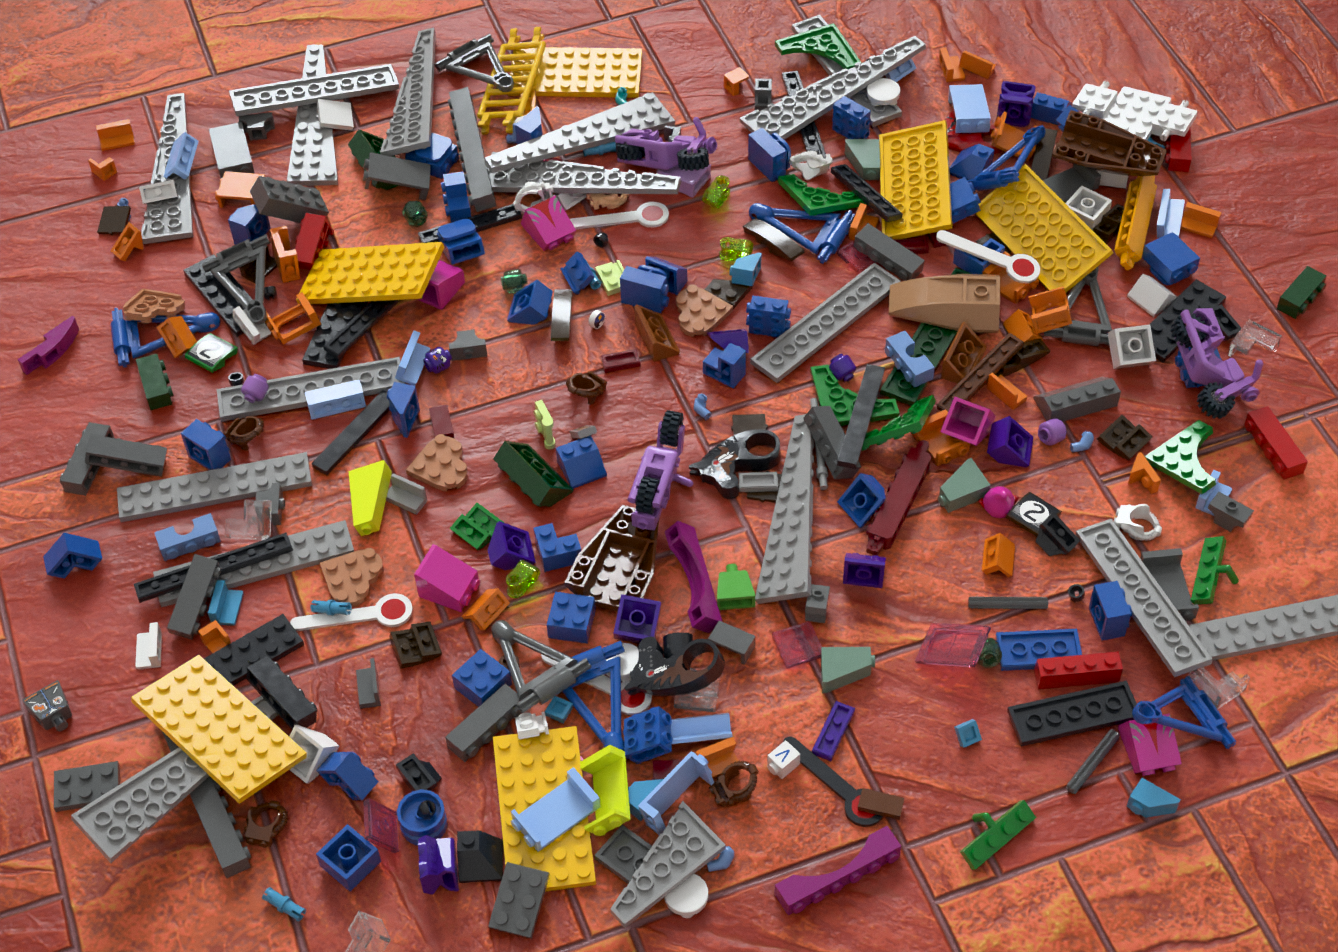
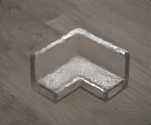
M1248 319L1232 340L1228 356L1231 357L1236 350L1247 355L1255 343L1270 351H1277L1282 335Z
M244 500V519L226 518L225 538L265 540L271 538L272 501Z
M1204 667L1191 671L1188 675L1199 690L1205 691L1216 709H1219L1245 691L1250 680L1248 674L1240 678L1232 671L1217 681Z
M358 911L348 929L352 941L345 952H384L391 939L383 921Z

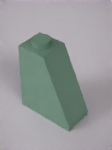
M845 139V155L858 175L863 180H879V139Z
M969 458L940 487L938 501L949 513L979 501L990 490L991 485L973 459Z
M821 647L822 693H828L870 676L871 667H875V655H871V647Z

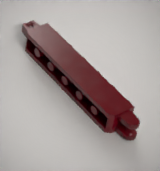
M926 440L919 441L915 448L911 447L908 454H904L901 462L902 466L897 468L894 476L895 480L894 482L891 481L888 486L887 496L885 495L886 499L880 505V510H876L873 524H869L867 528V553L878 556L882 549H891L930 470L931 456L928 453L929 442Z

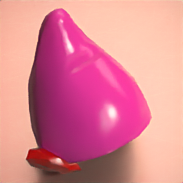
M997 486L991 488L978 502L992 517L1004 518L1014 507L1019 497L1013 495L1011 490L1006 487Z

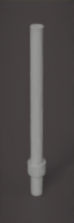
M816 398L810 399L811 408L818 406ZM815 442L818 466L816 475L819 479L820 489L826 490L828 488V470Z

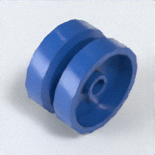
M416 790L404 796L399 802L397 808L398 821L401 833L408 842L418 845V839L425 835L435 839L442 838L448 824L444 804L439 795L429 790ZM426 800L433 801L436 805V812L430 819L421 818L417 812L419 805Z

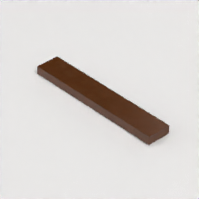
M1009 333L937 404V409L940 411L946 409L949 412L954 397L969 401L988 382L989 374H996L1024 346V342Z

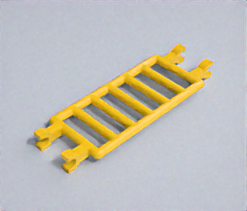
M541 27L534 28L532 42L517 43L521 37L517 36V28H513L510 30L508 44L501 45L498 53L501 64L502 61L533 59L534 62L533 64L502 66L505 72L530 71V74L527 76H511L514 83L527 82L525 87H516L510 92L505 93L499 89H493L494 85L487 84L477 113V118L481 119L478 122V127H482V135L489 133V124L493 118H506L502 123L503 126H506V133H513V124L516 117L523 116L546 43L541 41L545 37L544 34H541ZM538 48L537 53L505 55L506 50ZM494 67L491 73L492 77L497 74ZM523 94L521 99L489 100L490 96ZM519 106L518 110L485 112L486 107Z

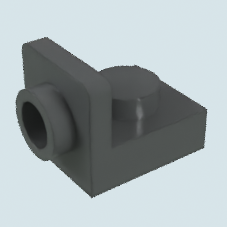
M664 126V139L668 140V142H672L675 136L681 135V127Z

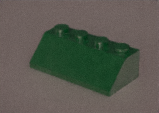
M358 129L348 143V146L351 149V153L357 158L358 164L364 167V161L369 158L370 152L380 154L384 138ZM371 180L372 185L378 189L390 190L400 186Z
M504 441L493 458L498 467L509 475V479L517 483L521 487L520 490L528 495L538 507H551L574 491L529 444Z

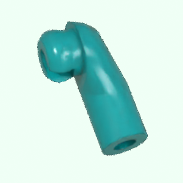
M620 87L616 93L615 101L618 105L627 102V89L625 87Z

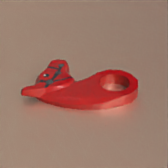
M951 111L944 119L947 123L949 149L961 152L966 148L981 144L994 149V154L1003 151L982 139L984 136L992 134L994 128H996L994 125H990L989 132L955 133L956 117L954 111Z

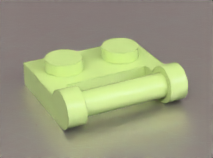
M539 400L535 402L536 410L533 411L537 420L535 427L537 432L542 433L545 439V448L553 449L556 445L552 433L553 419L543 401Z

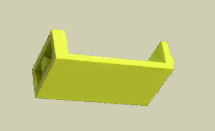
M608 745L580 762V769L593 775L594 792L600 797V808L595 811L596 820L584 826L586 831L596 836H603L610 830L620 827L623 823L631 820L625 751Z

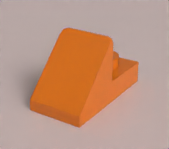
M128 222L111 249V252L122 261H126L134 247L141 250L144 249L141 231L130 222Z
M1142 452L1137 454L1128 484L1141 480L1143 486L1153 494L1158 492L1161 479Z

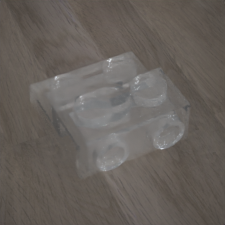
M690 668V671H694V672L700 671V670H695V669ZM720 677L699 691L685 695H676L674 708L716 712Z

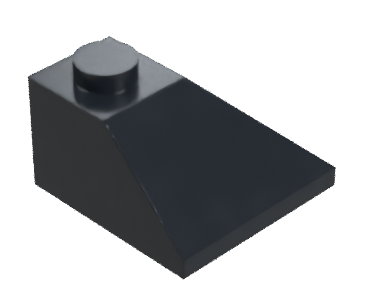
M479 830L457 831L459 883L501 881L503 877V839Z

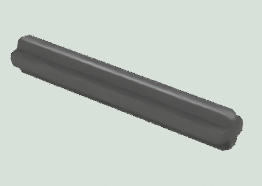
M1047 597L968 598L969 608L1047 609L1049 604Z
M1114 729L1109 730L1068 782L1067 791L1072 794L1077 793L1117 742L1120 736L1118 732Z

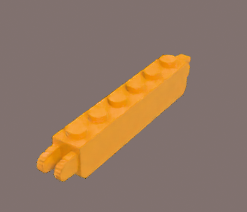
M1155 175L1138 176L1136 180L1131 181L1129 184L1114 249L1116 255L1120 258L1121 266L1125 270L1132 269L1135 262L1142 258L1157 185L1154 183Z

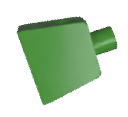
M728 564L726 572L719 573L717 590L719 610L755 607V592L748 572L746 570L738 571L736 564Z

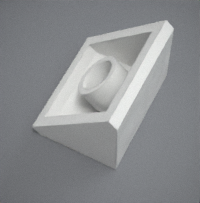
M1145 274L1141 275L1127 295L1130 300L1153 317L1165 310L1178 297L1154 278Z

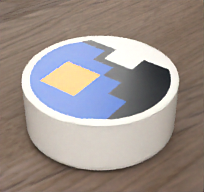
M599 310L593 311L589 317V325L595 329H599L605 321V314Z

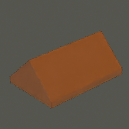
M636 304L634 306L635 324L653 361L678 355L680 351L662 315Z
M965 322L961 324L942 364L941 378L957 384L980 362L987 348Z

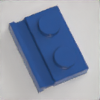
M576 252L565 263L566 266L561 268V271L573 293L579 294V291L584 289L595 276L582 253Z

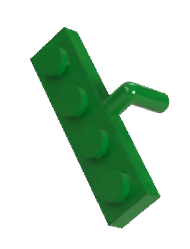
M1224 536L1209 537L1204 540L1191 596L1193 605L1213 604L1219 573H1226L1232 584L1239 582L1237 575L1230 565H1221L1226 546Z
M1020 800L996 821L987 812L973 814L972 820L974 822L984 821L988 828L960 851L961 855L972 870L977 869L1030 824L1036 816L1025 800Z

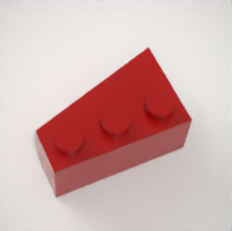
M305 213L304 219L301 220L300 233L296 236L295 250L297 252L299 268L311 270L315 260L319 257L320 251H322L323 247L328 246L329 242L326 240L329 235H333L334 230L326 216Z

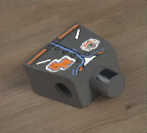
M58 680L22 699L28 712L45 730L55 727L57 731H63L68 727L66 720L72 716V713Z

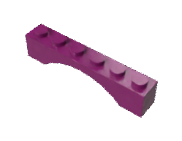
M677 521L665 531L669 548L681 563L690 584L691 604L688 609L692 628L710 633L718 621H722L695 528Z
M885 826L870 834L861 852L843 868L819 876L792 875L775 884L774 895L787 915L799 913L807 905L820 902L826 895L839 892L850 882H858L865 874L869 872L875 873L882 865L895 862L900 856L901 844L889 827Z

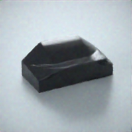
M1222 304L1213 308L1222 334L1225 336V341L1242 333L1243 329Z
M1052 512L1039 525V533L1035 542L1048 556L1068 554L1081 540Z
M414 753L396 764L398 772L411 791H431L441 779V776L430 762L418 760Z

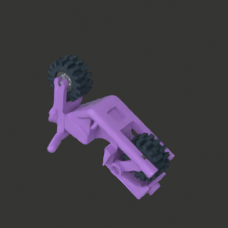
M698 117L693 118V122L699 132L697 138L694 136L678 135L675 136L672 142H663L662 137L659 138L658 130L652 132L650 129L639 130L633 128L622 135L615 136L617 160L619 163L660 170H668L678 165L679 169H685V171L704 169V167L709 165L708 154L714 153L717 149V142L714 137L706 139V131Z
M1196 308L1191 315L1189 310L1182 311L1171 325L1170 332H1172L1171 336L1175 337L1174 341L1177 342L1190 379L1195 383L1206 385L1197 396L1198 407L1203 408L1201 411L1203 413L1206 411V416L1208 417L1212 415L1214 419L1216 417L1221 419L1234 407V399L1237 396L1241 395V399L1247 402L1257 399L1260 392L1253 385L1260 378L1263 361L1257 360L1253 374L1244 378V373L1234 358L1223 361L1214 354V351L1224 340L1225 336L1222 334L1213 308Z
M670 410L665 412L663 421H660L658 426L657 447L648 446L641 457L642 461L628 497L630 503H636V510L632 512V526L640 529L655 530L662 509H665L667 506L671 482L676 481L687 487H692L693 485L692 480L676 474L680 463L678 456L683 451L685 425H683V413ZM663 445L677 446V449L663 447Z

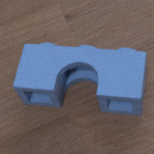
M906 331L886 338V346L884 348L886 355L891 357L896 368L902 371L905 379L913 387L933 380L935 367L925 355L918 358L910 357L914 355L915 342Z
M211 513L192 519L194 528L189 534L179 535L175 532L173 526L154 532L164 561L221 542Z

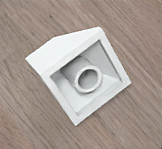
M294 725L289 737L307 752V758L292 767L290 771L306 784L310 783L319 775L316 770L332 752H337L339 745L323 733L300 725Z

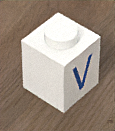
M785 740L767 755V768L773 775L783 779L800 765L801 754Z

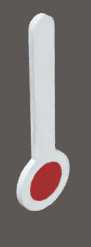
M647 202L639 206L637 211L572 218L570 220L575 229L639 222L643 226L653 228L667 222L669 211L662 203Z
M944 230L937 232L936 239L939 242L1006 268L1009 277L1016 282L1031 283L1040 274L1038 262L1029 255L1016 254L1010 257Z
M393 593L382 597L375 606L347 610L351 612L350 615L334 614L330 616L326 613L295 617L290 623L296 631L377 620L380 624L387 627H398L410 619L413 608L411 601L406 596Z
M541 654L543 662L551 666L559 663ZM602 675L585 682L611 695V679ZM622 682L621 713L633 716L634 714L645 712L651 705L652 695L643 692L629 695L628 691L624 689L629 682Z

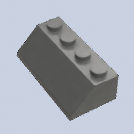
M1099 377L1035 395L1033 399L1046 421L1056 418L1063 422L1118 406L1121 391L1113 378Z

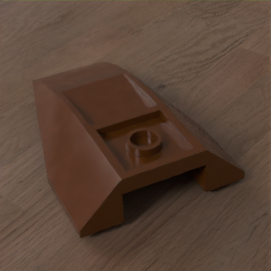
M1070 110L1059 143L1055 146L1052 157L1111 174L1154 176L1158 175L1167 150L1104 119Z
M622 505L577 555L565 580V586L576 595L595 597L596 607L618 612L621 594L644 598L654 576L659 520L655 530L640 529L632 526V512H635L636 508Z

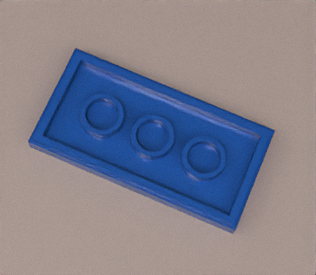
M1077 629L997 632L995 635L1001 671L1035 669L1036 660L1041 658L1082 655Z

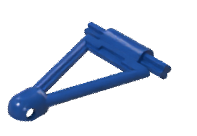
M1042 125L1029 129L1023 135V139L975 176L974 179L967 180V182H972L975 190L984 191L1005 187L1008 183L1019 181L1018 172L1034 145H1037L1046 134L1045 127ZM1025 146L1013 167L994 171Z
M754 203L749 208V216L752 220L755 219L752 214H755L757 219L780 230L817 255L822 248L817 257V260H820L822 264L828 261L831 254L837 252L849 233L850 224L855 217L851 210L846 212L843 218L840 219L841 214L822 213L810 216L806 211L771 208L761 203ZM774 216L824 220L826 223L814 242H811L775 219Z
M114 308L115 311H112L111 334L113 349L118 357L119 366L123 365L124 368L127 367V364H130V352H132V357L135 359L167 345L164 339L160 338L141 346L137 322L141 321H125L122 309ZM213 312L197 316L177 315L182 316L186 324H193L188 326L192 334L214 331L220 325L219 316ZM158 315L152 318V322L162 323L167 317L166 315ZM214 324L215 327L210 328L209 325Z
M618 641L604 648L600 645L573 656L572 658L576 659L577 663L586 658L591 668L578 676L576 683L562 692L573 703L574 708L603 743L604 748L612 745L625 751L624 739L621 736L620 657L607 660L625 652L622 642ZM610 672L611 732L607 733L572 687Z
M1190 676L1181 679L1180 686L1154 701H1140L1133 708L1132 716L1137 723H1157L1221 741L1226 749L1236 745V740L1226 728L1228 723L1216 709L1205 691L1199 690ZM1181 697L1198 718L1201 726L1164 716L1160 709Z

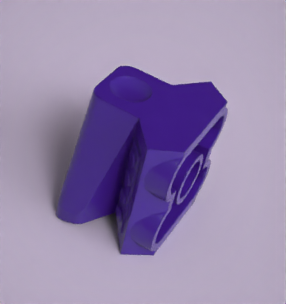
M1003 81L997 117H1001L1003 112H1007L1006 124L1016 127H1026L1029 125L1035 85Z
M428 835L419 838V875L423 893L433 895L440 885L449 891H459L454 838L435 839Z

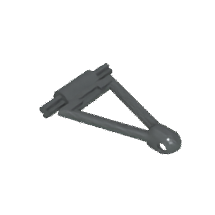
M491 34L479 40L473 39L447 53V57L435 64L439 72L446 68V70L495 85L500 91L505 93L510 92L514 87L513 78L508 73H505L491 44L494 41ZM487 53L497 74L492 77L462 66Z
M267 235L253 241L247 239L216 253V258L202 264L205 273L211 271L217 280L246 310L248 318L256 325H261L267 320V313L264 307L265 246L270 244ZM257 260L255 299L249 301L225 274Z
M1098 267L1072 288L1067 298L1069 308L1071 309L1084 285H1089L1101 324L1072 320L1070 325L1045 331L1044 336L1062 338L1061 342L1096 347L1099 344L1109 345L1108 332L1112 331V327L1097 281Z
M498 620L492 625V635L496 642L501 645L518 697L521 700L516 703L521 713H524L537 703L543 705L576 683V678L591 668L586 658L577 663L576 659L515 631L504 620ZM517 642L559 663L525 684L511 645Z

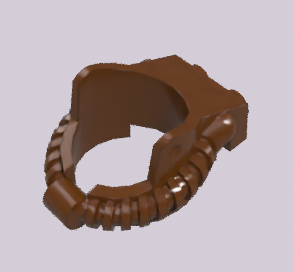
M589 371L587 375H582V373L574 374L566 381L568 391L574 395L577 394L578 396L588 398L589 405H592L596 398L604 393L607 381L592 371Z
M246 416L242 420L236 418L223 434L231 444L235 443L247 451L249 449L247 443L263 432L264 421L254 416Z
M735 761L723 770V775L719 776L717 781H714L712 786L710 785L709 787L712 794L715 793L716 795L715 801L717 804H721L723 807L727 805L733 806L735 802H745L751 799L752 791L755 790L754 787H756L757 783L756 775L759 771L755 764H750L746 761ZM740 769L749 771L750 780L745 788L733 792L728 789L729 782L740 774Z
M271 800L270 803L265 802V804L261 803L257 807H250L246 819L247 826L244 827L246 842L250 845L258 844L264 848L272 846V838H275L288 822V813L280 805V802ZM269 809L277 810L278 815L271 825L260 827L255 824L257 817L262 812Z

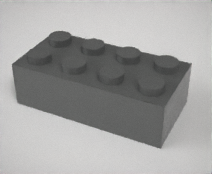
M258 176L250 190L255 205L262 215L301 223L305 213L327 216L329 213L319 190L316 188L292 184L284 180L279 181L271 177Z

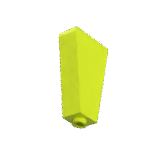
M385 460L348 471L353 524L361 536L380 530L392 474Z

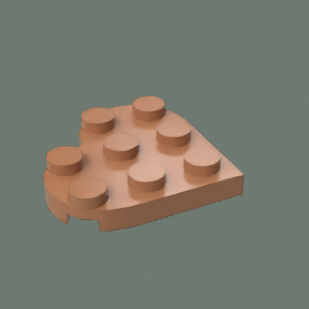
M689 285L676 297V305L680 313V329L685 335L691 337L701 334L706 336L708 332H712L733 312L732 305L696 285Z
M141 289L123 306L124 317L127 321L140 320L142 323H150L152 318L158 315H166L167 318L176 317L177 313L185 309V300H182L181 295Z
M443 434L437 435L435 439L430 441L406 469L407 475L442 491L455 487L458 489L465 484L468 478L467 465L462 461L461 443Z
M373 548L357 550L320 562L332 599L336 602H350L352 607L364 602V598L368 595V592L370 593V584L378 580L377 577L383 572L382 559Z

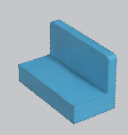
M217 580L208 610L210 621L216 620L219 625L234 626L243 599V591L228 590L224 580Z

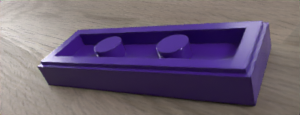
M838 701L835 702L812 749L813 754L832 761L855 713L854 707Z

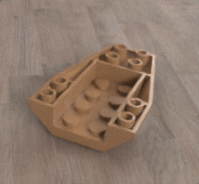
M943 275L911 279L890 285V316L956 331L965 322L973 332H999V275Z

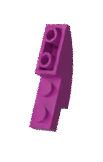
M71 316L43 335L45 339L43 343L18 359L20 367L26 375L41 365L45 368L49 367L70 347L79 331L74 316Z

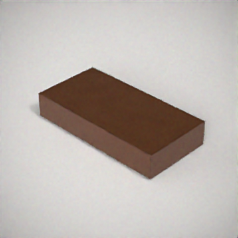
M862 788L858 810L900 820L904 798Z

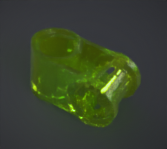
M726 176L716 177L709 188L705 190L702 202L719 209L730 195V189L728 188L730 184L729 178Z
M725 237L720 241L721 250L719 257L724 261H736L737 258L752 255L754 245L752 241L747 239Z
M524 560L519 561L506 577L508 595L512 598L523 596L539 578L540 569Z

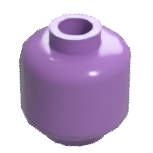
M258 374L248 376L241 388L244 399L251 403L262 401L269 389L267 379Z
M1056 418L1041 423L1038 429V437L1046 445H1054L1063 441L1067 433L1064 423Z

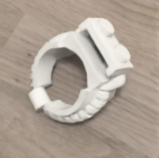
M807 151L791 156L789 164L795 170L801 172L805 180H811L816 176L827 173L833 160L830 154H825L826 158L824 159L822 154L817 155L816 151Z
M544 182L525 183V186L520 189L513 202L515 209L524 213L525 209L555 196L552 193L554 192L553 186H550V183ZM538 193L542 197L540 200L532 202L530 207L520 203L523 196L527 194Z
M1128 504L1121 505L1120 509L1117 508L1116 515L1118 517L1114 518V523L1119 530L1121 527L1124 529L1123 532L1129 533L1131 538L1150 541L1161 535L1162 527L1157 517L1150 512V507L1147 504L1136 506ZM1131 519H1145L1152 524L1154 530L1144 532V527L1133 523Z

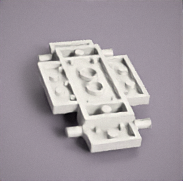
M1103 81L1100 87L1085 84L1072 103V107L1083 112V114L1104 119L1145 140H1148L1151 134L1160 136L1162 141L1163 139L1166 141L1169 135L1184 137L1197 117V110L1187 108L1189 105L1187 100L1186 102L1183 100L1180 106L1171 104L1170 97L1125 86L1117 96V91L1108 89L1110 85L1108 81Z

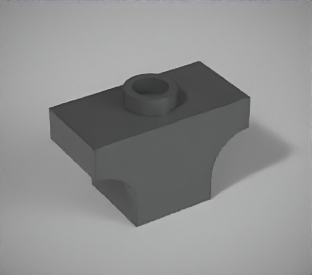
M755 79V110L761 111L771 103L772 79Z
M272 112L239 116V122H242L244 132L249 134L250 141L267 139V133L275 129Z
M475 329L457 331V339L449 343L451 361L487 357L485 339L478 338L475 335Z
M272 483L268 490L256 492L255 509L258 519H270L273 525H281L282 509H285V498H283L280 483Z
M1221 492L1216 494L1208 506V509L1215 516L1214 523L1229 532L1235 526L1243 528L1254 510Z
M811 584V596L807 597L805 608V621L825 623L830 586Z

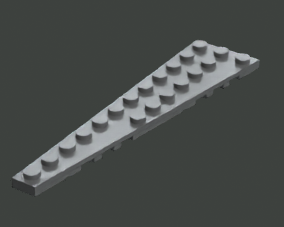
M262 696L251 702L271 721L278 716ZM178 747L72 814L71 820L105 858L112 863L206 780L209 775Z

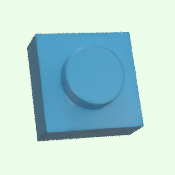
M555 696L546 708L545 716L564 724L573 709V703Z
M974 719L954 727L959 744L963 748L982 740L977 722Z

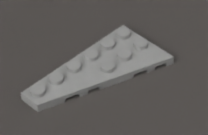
M684 801L681 802L679 809L671 817L667 827L659 835L643 859L639 869L633 874L627 887L622 890L610 908L611 914L624 928L726 849L725 843Z

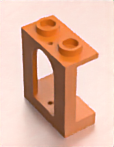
M1064 286L1028 296L1033 314L1031 319L1036 334L1072 324L1069 302ZM1051 307H1058V308H1055V309H1052V310L1045 311V310H1047L1048 308H1051Z
M303 292L296 295L300 304L272 319L267 313L265 323L269 330H271L276 340L280 339L283 345L321 325L316 312ZM304 313L311 320L289 333L281 334L279 332V328L283 324Z

